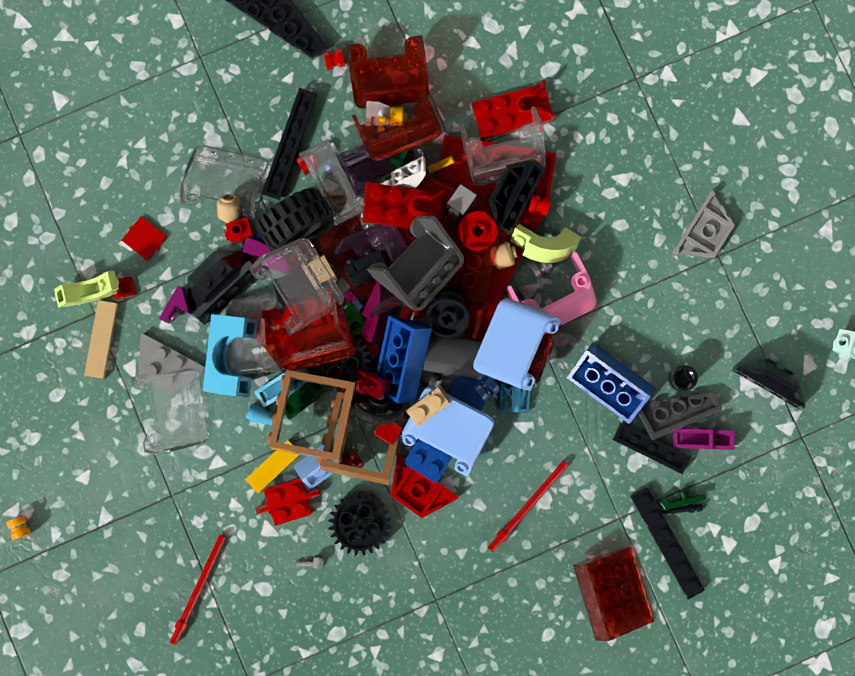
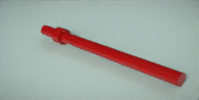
M564 460L504 529H500L497 532V537L487 547L491 552H494L503 541L505 542L510 537V532L569 466Z
M219 534L184 612L174 626L176 629L170 643L177 645L182 632L186 630L188 626L187 621L225 542L226 536Z

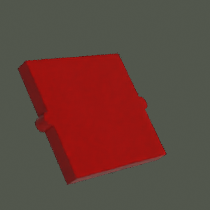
M140 216L135 224L129 227L130 230L121 241L148 261L155 251H159V246L167 236Z

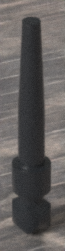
M696 504V506L687 505V507L662 510L661 512L662 514L702 512L704 507L702 504Z

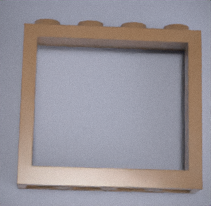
M286 370L285 375L281 377V394H278L276 399V405H278L277 413H274L272 417L273 431L268 435L267 443L272 450L341 462L353 409V399L356 395V383ZM292 379L346 388L333 452L278 442Z
M338 392L337 397L332 399L331 409H333L332 416L328 415L326 427H329L328 433H324L321 445H324L323 451L330 452L345 393ZM363 400L360 402V406L368 408L369 402ZM403 406V413L401 418L398 419V421L394 422L401 428L403 424L406 406ZM400 435L393 446L389 444L383 473L330 462L322 458H317V463L320 464L321 471L389 485Z

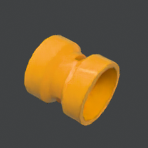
M25 515L6 522L7 527L11 529L12 540L31 534L30 528L26 525L27 519Z

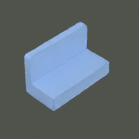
M320 445L316 450L323 451L324 445ZM306 456L294 465L299 477L310 490L332 474L331 472L321 471L320 464L317 463V458Z

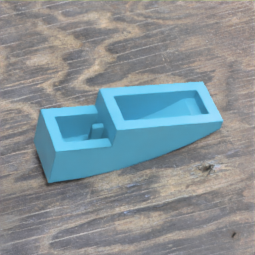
M309 361L302 362L290 370L311 375L314 372L313 369L309 368ZM285 373L254 391L263 408L276 402L278 394H281L282 386H280L281 377ZM292 379L289 394L304 386L308 381Z

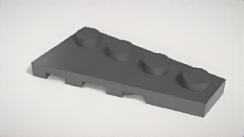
M714 392L691 395L687 398H673L669 401L651 402V404H645L638 412V415L651 440H654L722 411V406Z

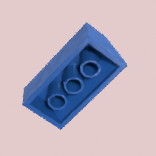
M389 315L376 374L382 379L391 381L390 391L384 393L388 398L396 403L415 402L432 328L419 321Z
M594 342L567 377V379L628 424L631 423L656 389V387Z

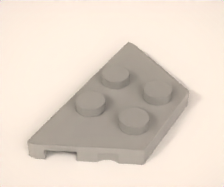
M710 191L673 249V254L714 258L735 225L731 218L727 216L723 205H720L714 191Z
M141 333L139 375L171 393H175L199 374L205 372V366Z

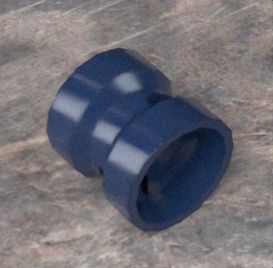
M489 376L484 378L482 383H477L473 386L484 402L492 394H497L501 391L493 378Z

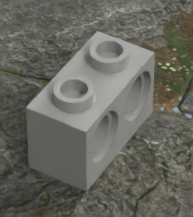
M460 184L447 203L448 215L456 221L458 219L462 220L475 204L477 195Z

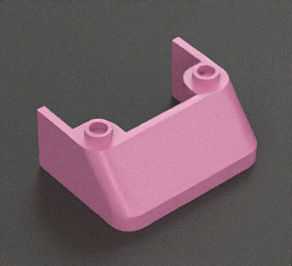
M577 252L569 257L577 272L571 279V285L575 292L542 308L562 319L559 327L591 311L597 304L591 279ZM508 286L505 291L509 298L519 302L512 286ZM526 299L521 302L540 308L533 299Z

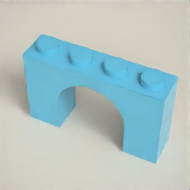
M211 314L203 391L237 397H250L252 378L233 374L227 366L226 353L230 343L238 337L256 339L258 319Z

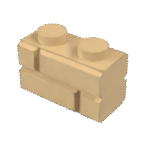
M440 385L406 411L414 423L420 426L449 405L452 400Z

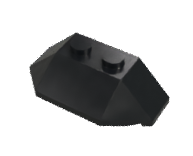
M535 159L506 165L489 197L497 228L508 236H511L546 169Z
M213 251L187 278L189 307L195 312L248 261L253 265L255 264L242 251Z
M771 359L736 366L731 370L797 409H804L806 406L798 378L793 376L794 373L785 368L782 370L777 367V363Z

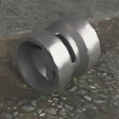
M538 261L528 263V267L536 280L541 278L544 272L550 273L553 271L551 263Z

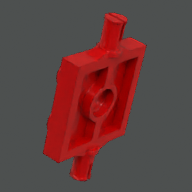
M298 477L263 488L266 504L255 507L257 515L268 511L272 516L274 525L277 526L312 515L309 501L312 497L320 496L319 488L307 491L303 486L301 478Z

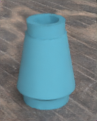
M251 404L245 418L249 419V422L272 426L273 414L258 404Z

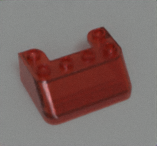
M422 35L411 36L406 39L404 43L405 54L368 58L367 50L362 44H347L354 103L358 108L365 109L367 101L380 102L389 106L420 102L428 98V74Z

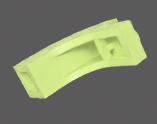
M518 224L510 241L524 249L523 256L544 263H556L569 258L576 251L582 237L565 227L558 236L546 238Z
M107 271L87 281L58 286L54 289L58 308L84 304L116 294V290L119 289V282L115 276V271Z

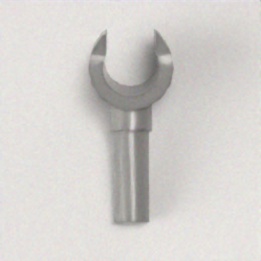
M314 556L313 562L297 561L296 566H309L318 569L323 567L325 559Z

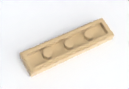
M98 300L84 376L105 379L118 309L117 303Z

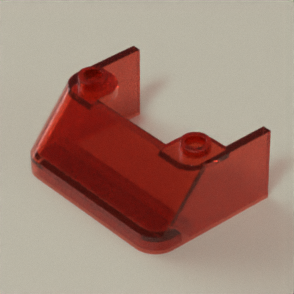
M336 298L332 299L333 310L326 315L327 322L291 331L285 325H277L271 328L265 318L260 319L262 346L282 371H297L346 358L355 353L346 314Z

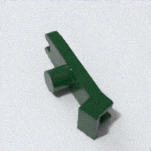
M404 142L399 157L391 155L389 163L395 165L394 170L402 167L410 147L408 143ZM385 176V181L391 179V176Z
M685 490L678 492L680 500L668 502L663 497L657 503L666 511L672 507L706 500V496L702 494L688 497V492Z

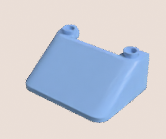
M503 299L497 306L473 365L474 369L489 377L523 390L531 391L535 378L527 372L544 333H556L562 319L542 308L511 299Z
M431 386L426 387L423 390L419 400H421L423 397L428 395L436 388ZM448 395L452 402L420 426H417L410 417L398 441L408 446L415 444L417 439L426 442L458 459L455 464L456 471L468 477L494 426V420L489 415Z

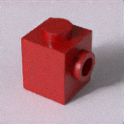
M248 217L225 224L227 228L224 230L225 237L233 245L245 242L247 237L255 239Z

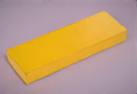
M289 440L284 443L293 445ZM276 450L245 480L257 493H260L299 454Z

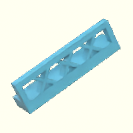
M532 363L527 372L529 374H531ZM501 381L499 411L529 413L530 391L516 386H512L509 389L507 383ZM510 396L512 406L511 408H506V399Z

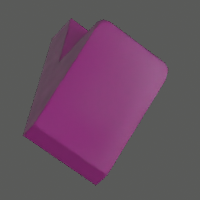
M179 285L159 317L160 320L168 324L177 318L178 308L192 315L186 290Z

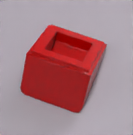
M132 276L118 278L119 289L113 295L114 300L135 296L136 290Z
M395 423L378 425L374 433L376 437L393 446L403 428Z

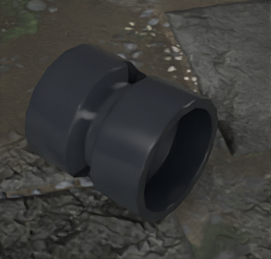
M686 365L673 368L668 375L669 386L676 391L690 390L698 382V375L695 369Z

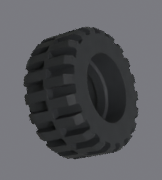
M309 187L308 189L305 188L293 193V195L284 198V200L268 209L257 220L256 230L271 252L281 253L291 249L297 241L303 242L324 228L332 219L333 212L320 191L314 187Z

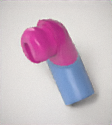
M352 290L344 292L342 294L343 301L350 302L358 313L362 314L365 305Z

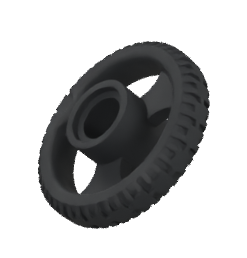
M360 393L353 399L352 407L354 413L360 419L372 424L385 425L394 423L401 418L403 413V404L396 403L385 394L384 399L380 400L369 394L362 395ZM363 400L368 401V409H363L360 406V402Z

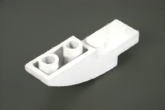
M422 156L392 171L391 179L381 184L415 189L426 174L425 158Z

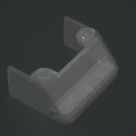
M535 106L531 107L533 123L525 124L520 128L519 139L483 147L482 141L478 137L468 138L464 124H460L463 148L470 177L475 185L481 186L498 182L506 165L535 159L544 168L546 167L543 124Z

